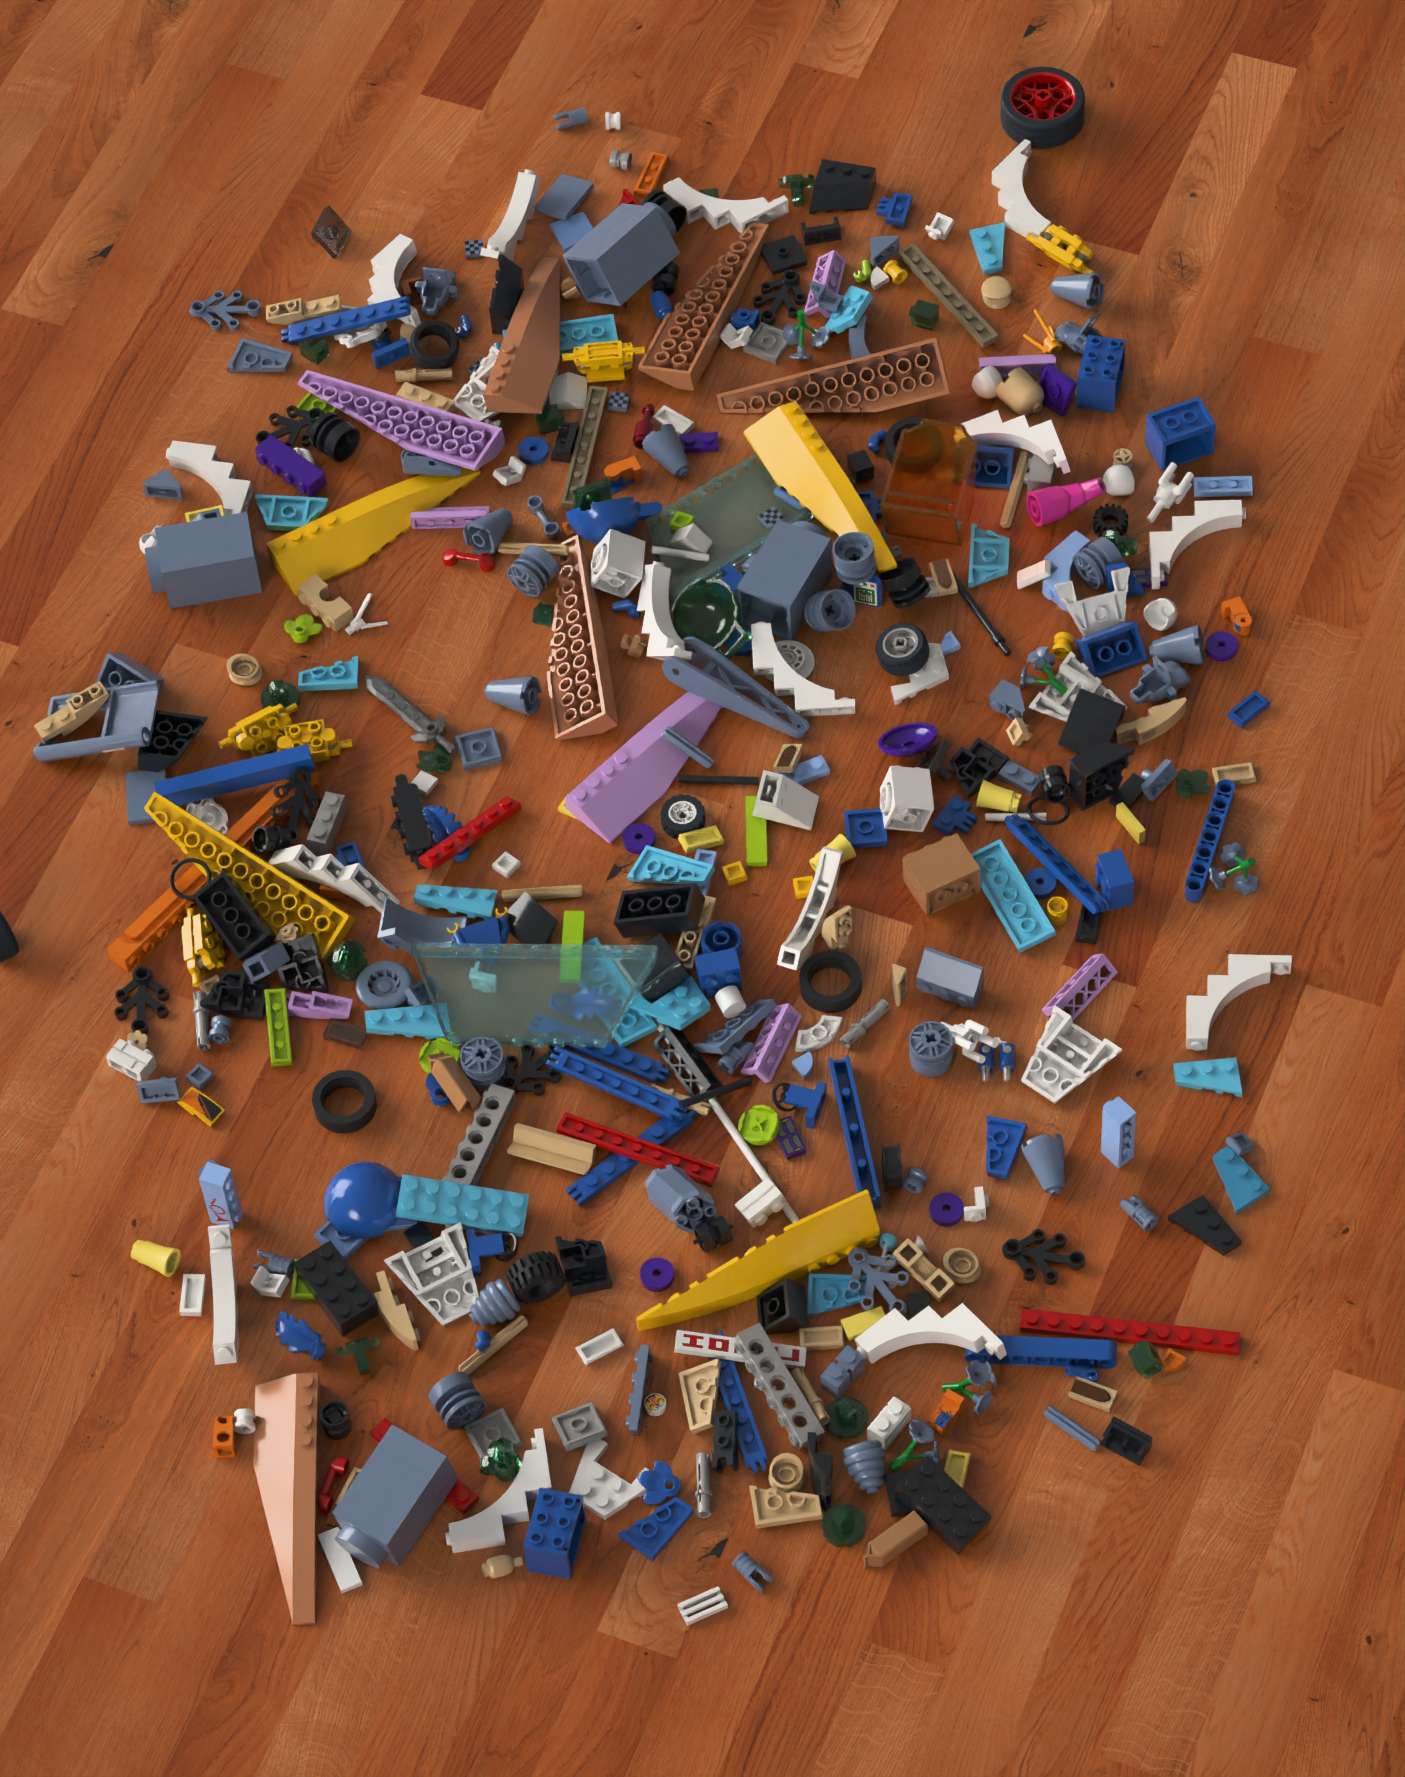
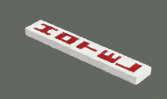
M677 1330L675 1353L745 1362L742 1354L739 1355L734 1347L736 1339L734 1337ZM772 1343L787 1368H802L804 1370L806 1347ZM758 1349L751 1350L755 1354L761 1353Z

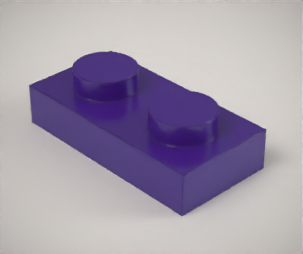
M718 432L680 434V441L685 453L719 451Z

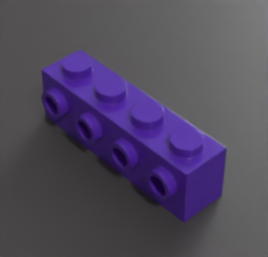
M270 435L255 448L257 461L262 466H267L273 474L282 477L287 484H292L301 494L313 497L327 485L325 472L273 435Z

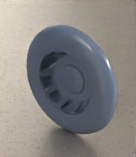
M378 961L364 968L359 974L356 981V993L359 999L371 1008H394L408 998L404 991L413 985V979L408 969L402 964L394 961Z

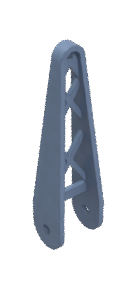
M686 637L683 639L685 650L692 652L691 660L686 662L679 657L671 656L663 662L662 670L666 678L684 690L795 738H804L809 729V723L806 719L717 650L698 638ZM709 675H714L715 677L724 681L725 684L719 682L718 680L714 679ZM745 696L751 698L752 700L756 701L757 703L761 704L762 706H764V707H766V708L761 707L760 705L756 704L755 702L751 701L750 699L746 698ZM777 715H780L781 717L785 718L786 720L790 721L791 723H788L787 721L783 720L782 718L778 717Z

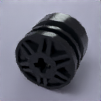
M661 189L654 190L645 197L641 205L652 202L663 208L673 220L677 233L686 220L687 209L685 206Z
M328 412L316 421L310 432L309 440L313 447L324 452L335 462H343L356 450L360 441V431L349 422H345L336 413Z
M912 557L896 561L897 568L882 572L879 576L885 590L889 591L888 595L896 608H906L918 603L926 597L931 589L925 576L921 574L922 571L917 561Z

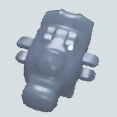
M423 267L425 281H416V293L421 294L422 312L427 315H436L438 310L447 304L449 298H457L458 296L457 287L454 286L456 273L449 269Z
M1098 312L1091 316L1083 327L1074 322H1064L1057 327L1054 334L1055 338L1058 341L1066 342L1073 351L1083 354L1088 335L1102 336L1098 329L1092 328L1101 313Z
M1154 656V668L1149 664L1142 667L1144 671L1143 676L1140 678L1138 686L1131 690L1130 697L1138 705L1146 702H1157L1166 697L1172 701L1177 698V690L1186 687L1191 681L1187 670L1183 669L1179 663L1174 661L1163 663Z

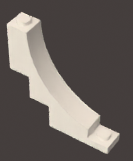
M1024 139L992 171V184L1001 189L998 192V205L1007 210L1005 212V226L1025 238L1029 233L1036 237L1041 236L1044 238L1046 237L1045 230L1051 226V221L1035 210L1027 199L1023 188L1024 177L1028 170V159L1032 153L1031 142Z
M525 169L524 173L518 172L512 199L505 217L494 235L489 238L487 249L481 248L480 255L498 259L499 254H502L513 262L517 240L523 241L526 221L533 218L541 176L535 175L536 171Z
M679 177L663 185L664 191L687 209L685 220L687 224L704 217L715 230L731 222L742 234L752 222L766 224L789 212L788 199L785 195L769 203L764 197L749 200H725L702 194L688 186Z
M996 410L955 426L957 434H954L957 444L1019 447L1038 455L1048 465L1055 462L1057 468L1061 467L1063 474L1071 472L1051 420L1029 428L1025 415L1002 423L999 412Z
M172 440L170 448H167L166 459L169 460L170 467L191 472L208 482L220 496L225 516L247 512L253 495L251 481L235 479L234 464L219 462L216 446Z
M1241 500L1194 501V516H1172V531L1150 532L1149 552L1152 589H1160V581H1164V572L1170 573L1177 557L1191 543L1212 532L1242 527V519H1246V508H1242Z
M653 561V564L645 565L637 611L645 613L641 633L650 635L646 656L659 660H665L671 656L679 657L682 660H691L692 652L685 650V642L677 635L670 617L668 596L671 568L664 567V563Z
M757 622L751 624L754 676L774 675L775 696L795 695V711L802 717L855 714V699L842 697L839 700H835L834 690L821 687L806 680L787 664L774 642L771 623Z
M303 844L275 851L268 862L292 878L321 883L350 896L366 907L373 905L381 914L385 898L391 899L398 905L400 903L361 864L356 863L344 866L331 853L316 857Z
M1229 954L1228 975H1208L1207 996L1187 995L1186 1049L1195 1051L1207 1050L1210 1030L1222 1009L1243 992L1259 985L1270 983L1271 973L1278 975L1291 974L1292 956Z
M230 1224L208 1226L214 1306L212 1345L215 1365L237 1363L240 1347L237 1324L239 1310L236 1296L238 1282Z
M963 1303L944 1318H941L930 1306H927L909 1321L894 1308L855 1339L856 1351L865 1356L871 1364L891 1352L923 1343L957 1345L976 1353L985 1348L989 1354H995L999 1359L1007 1355L1003 1342Z
M543 1428L534 1429L535 1438H531L532 1450L525 1451L520 1470L509 1489L494 1504L482 1512L461 1521L448 1523L449 1532H445L447 1546H452L453 1553L506 1545L503 1525L530 1521L527 1501L537 1499L539 1488L552 1490Z

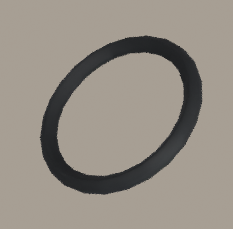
M1038 796L1028 803V815L1040 824L1058 825L1065 822L1070 814L1068 805L1063 801L1060 803L1065 808V816L1057 821L1041 820L1034 816L1031 807L1039 800H1047L1046 797Z
M187 858L174 866L170 875V885L178 897L193 900L192 896L183 895L176 889L174 876L177 869L188 862L202 865L207 873L206 884L211 881V872L208 865L202 860Z

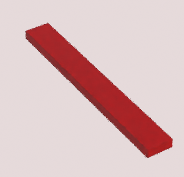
M564 1112L556 1128V1132L595 1144L596 1147L655 1168H660V1170L665 1169L666 1165L672 1164L684 1169L686 1174L695 1182L708 1187H712L720 1171L719 1166Z

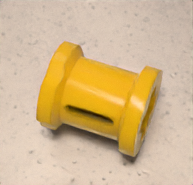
M891 260L885 265L883 271L893 278L895 284H900L907 278L908 273L898 266L899 264L896 260Z

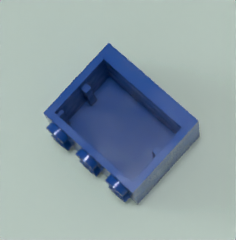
M1088 335L1077 377V408L1115 412L1125 370L1126 340Z
M1197 397L1147 414L1145 445L1162 472L1168 468L1171 462L1179 466L1214 454L1216 423L1201 398Z
M539 1488L523 1545L527 1571L571 1579L587 1521L582 1495Z

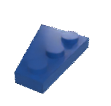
M675 1497L654 1510V1513L650 1516L636 1521L635 1525L629 1529L620 1531L618 1537L654 1561L694 1514V1508L678 1497Z

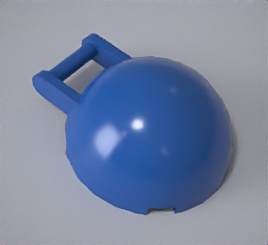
M632 496L590 504V510L581 511V507L567 511L565 515L574 532L581 538L598 544L610 529L629 535L636 527L638 521L650 519L653 515L660 513L663 507L657 501L640 504L639 501H634Z
M357 1162L342 1168L331 1179L324 1193L323 1209L327 1221L330 1220L338 1232L347 1236L372 1238L385 1234L384 1230L393 1226L397 1219L419 1220L396 1217L402 1177H398L391 1169L380 1163Z

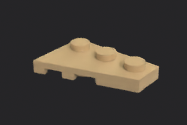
M719 1359L678 1373L689 1428L693 1434L714 1426V1412L721 1369V1361Z
M749 1485L756 1529L822 1519L819 1495L794 1491L787 1493L773 1488L766 1490Z

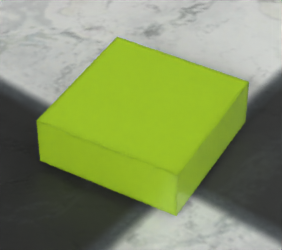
M677 510L669 524V529L677 531V529L693 524L695 516Z

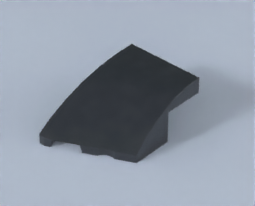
M978 737L968 750L961 746L949 762L966 796L970 798L980 791L983 780L991 782L1010 759Z
M524 892L508 909L509 932L541 960L543 957L542 950L545 944L550 942L558 921L527 892Z
M314 932L298 937L286 944L283 943L291 960L278 968L283 986L291 989L297 988L304 991L328 993L327 976Z
M225 971L220 980L212 986L208 996L200 1001V1006L228 1016L263 1020L266 1009L264 991L265 989H270V984L265 981H249L246 971Z
M560 1236L555 1237L570 1297L612 1288V1281L607 1269L606 1254L601 1241H586L578 1238L575 1241L563 1240Z
M808 1432V1463L811 1484L815 1495H819L820 1506L824 1512H830L833 1454L818 1453L817 1434L815 1432Z

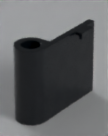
M1081 688L1076 696L1058 744L1083 753L1103 742L1110 743L1117 724L1121 722L1124 716L1126 706Z
M658 933L621 962L639 987V992L643 998L651 1004L691 977L661 933Z

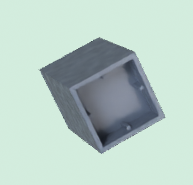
M647 202L643 206L622 203L562 256L586 301L621 306L680 252L673 240L676 236V227L673 220L663 208L655 203Z
M247 512L155 528L157 546L145 548L153 594L166 592L170 609L262 593L255 546Z
M777 520L737 586L739 624L751 628V624L757 622L771 623L774 637L794 641L805 622L804 605L807 598L815 592L823 591L833 575L832 541L823 529L806 521H797L789 524Z
M391 1425L332 1512L341 1527V1530L335 1537L336 1542L351 1555L371 1567L379 1569L385 1559L400 1567L458 1481V1477L448 1457L396 1426Z

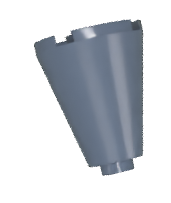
M1101 273L1059 276L1052 280L1050 289L1053 295L1089 310H1097L1096 306L1101 305L1104 297L1105 284H1101V279H1104Z
M672 424L660 426V431L656 432L653 430L645 437L642 442L644 447L642 448L674 477L682 478L689 473V461L675 427Z
M499 508L468 523L463 530V538L467 546L471 545L474 548L473 552L477 555L482 553L493 554L513 522L512 513L505 508Z
M1194 625L1154 640L1152 645H1149L1150 656H1156L1161 661L1199 665L1205 663V652L1202 646L1204 643L1199 625Z
M533 676L490 681L484 689V694L489 701L524 715H534L541 702V699H538V693H542L541 683L537 677Z
M1055 1133L1056 1137H1050L1049 1134L1036 1136L1027 1140L1026 1146L1021 1145L1022 1152L1044 1192L1050 1195L1060 1194L1062 1189L1065 1188L1062 1135Z

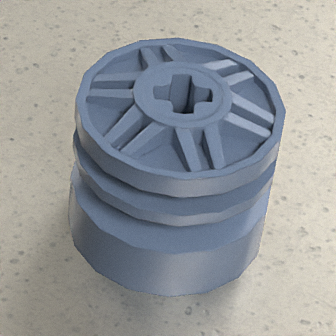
M848 532L835 540L832 551L838 578L842 582L853 585L862 584L872 579L877 568L872 539L867 534L861 532Z
M1099 537L1089 544L1088 548H1083L1072 557L1073 567L1083 583L1092 589H1098L1107 583V565L1124 563L1123 557L1116 546L1104 537Z
M529 545L520 554L519 559H516L508 568L507 576L520 592L530 597H537L546 588L547 583H550L558 574L559 566L553 556L545 549L536 545Z
M840 589L815 592L807 598L804 605L806 622L810 628L818 632L846 629L853 623L856 615V606L853 598L849 593Z
M936 1021L920 1023L912 1029L909 1035L910 1064L918 1074L926 1077H937L947 1072L953 1063V1036L949 1028L942 1023Z
M483 1036L466 1042L460 1052L462 1070L477 1092L484 1093L485 1090L489 1089L491 1083L499 1085L501 1079L506 1077L503 1049L496 1040Z
M465 1372L452 1373L442 1378L433 1386L428 1395L434 1409L440 1413V1418L450 1430L464 1428L463 1426L479 1419L486 1409L485 1400L481 1397L479 1391L475 1389L474 1383Z

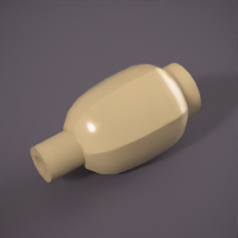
M508 1555L491 1557L486 1563L481 1564L484 1577L489 1576L492 1579L503 1577L513 1572L515 1567L522 1566L523 1560L521 1557L512 1559Z

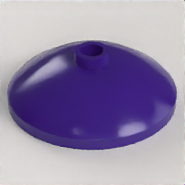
M918 722L900 725L885 732L879 738V749L890 756L914 757L933 745L938 737V732L935 726L928 723Z

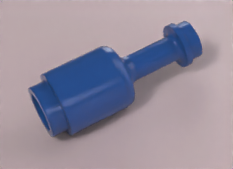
M656 291L651 295L650 303L658 319L663 320L668 313L674 311L669 297L664 291Z

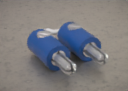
M994 1037L1001 1044L999 1047V1069L1003 1072L1004 1082H1006L1007 1072V1082H1009L1010 1072L1015 1070V1045L1001 1041L1000 1037ZM982 1043L978 1047V1053L985 1056V1062L982 1064L978 1063V1069L982 1072L983 1082H985L986 1072V1082H988L989 1072L994 1069V1048Z

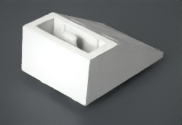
M763 770L752 816L811 830L819 796L782 774Z

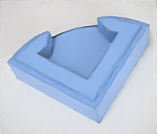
M952 631L948 632L942 640L943 656L961 649V644Z
M810 1051L792 1061V1066L803 1080L810 1075L813 1067V1058Z

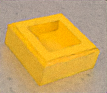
M741 861L721 867L728 886L748 880Z
M813 875L793 878L796 899L808 897L814 880Z

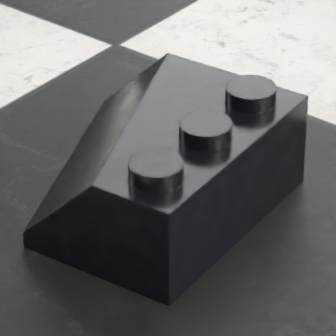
M822 159L813 185L809 214H816V211L826 210V213H830L836 209H844L845 211L868 210L876 185V168Z
M499 254L500 270H496L495 287L492 290L489 312L492 334L503 335L502 330H507L525 286L522 268L504 255Z
M156 710L150 745L139 747L138 770L160 772L177 763L207 721V717Z
M1103 742L1081 754H1076L1070 759V797L1081 811L1115 794L1123 779L1121 773L1129 765L1127 759L1134 753L1133 747Z

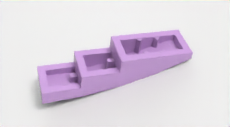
M292 991L291 995L286 994L288 1016L313 1019H349L353 999L312 991V995Z

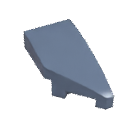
M811 281L810 288L818 306L837 313L843 302V295L826 291V285Z

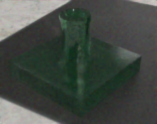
M605 477L572 490L574 509L581 507V511L591 509L590 504L611 500L609 479Z

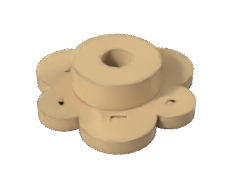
M289 923L279 929L280 933L277 934L276 939L284 944L297 938L296 933L299 929L293 923Z
M136 1030L134 1033L132 1032L127 1035V1040L134 1042L139 1049H147L148 1036Z

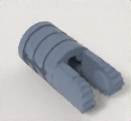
M585 107L553 115L555 120L569 119L567 122L557 124V130L589 123Z
M743 1040L733 1044L730 1047L731 1049L718 1061L719 1068L724 1073L732 1075L752 1051L754 1044L749 1041L744 1043Z
M1136 1195L1130 1196L1129 1200H1121L1120 1206L1145 1232L1152 1230L1159 1222V1217Z
M262 1250L257 1251V1255L270 1259L268 1266L254 1263L253 1268L258 1269L259 1266H263L269 1273L286 1275L288 1278L292 1275L294 1259Z
M746 1551L740 1553L732 1563V1566L759 1593L764 1590L763 1586L754 1579L759 1573L766 1581L771 1582L774 1579Z

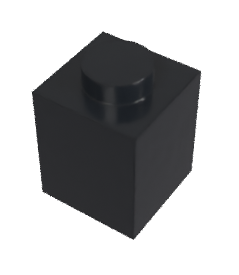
M865 450L847 455V466L856 484L874 478V466Z

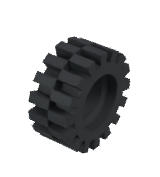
M1105 504V508L1100 506L1099 510L1096 509L1093 515L1095 534L1098 533V537L1103 535L1106 539L1110 537V541H1113V537L1116 540L1120 539V536L1123 537L1128 530V513H1126V510L1124 508L1121 510L1120 505L1115 507V504H1112V507H1109V504ZM1108 519L1116 520L1118 523L1114 525L1105 524L1104 521Z

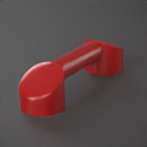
M451 548L442 555L443 563L446 566H454L458 560L480 563V568L484 572H490L495 568L494 558L487 553L477 555L457 552L456 549Z
M338 1457L329 1467L327 1476L318 1493L319 1507L322 1512L329 1513L332 1509L334 1497L328 1495L336 1474L345 1475L350 1464V1459L347 1457Z

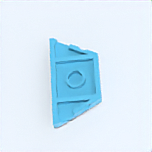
M851 285L843 296V302L837 313H831L830 319L824 328H828L831 332L835 331L838 334L846 328L857 324L873 296L870 292Z
M255 494L257 505L268 530L293 531L316 520L329 505L328 498Z
M971 523L968 587H974L1008 574L1010 538L997 535L991 530H981L977 524Z

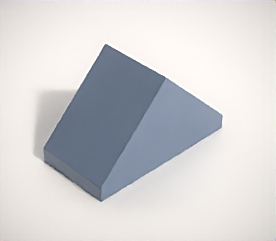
M897 235L870 236L872 270L877 266L879 267L899 250V237Z
M167 469L143 482L146 497L183 500L181 485Z

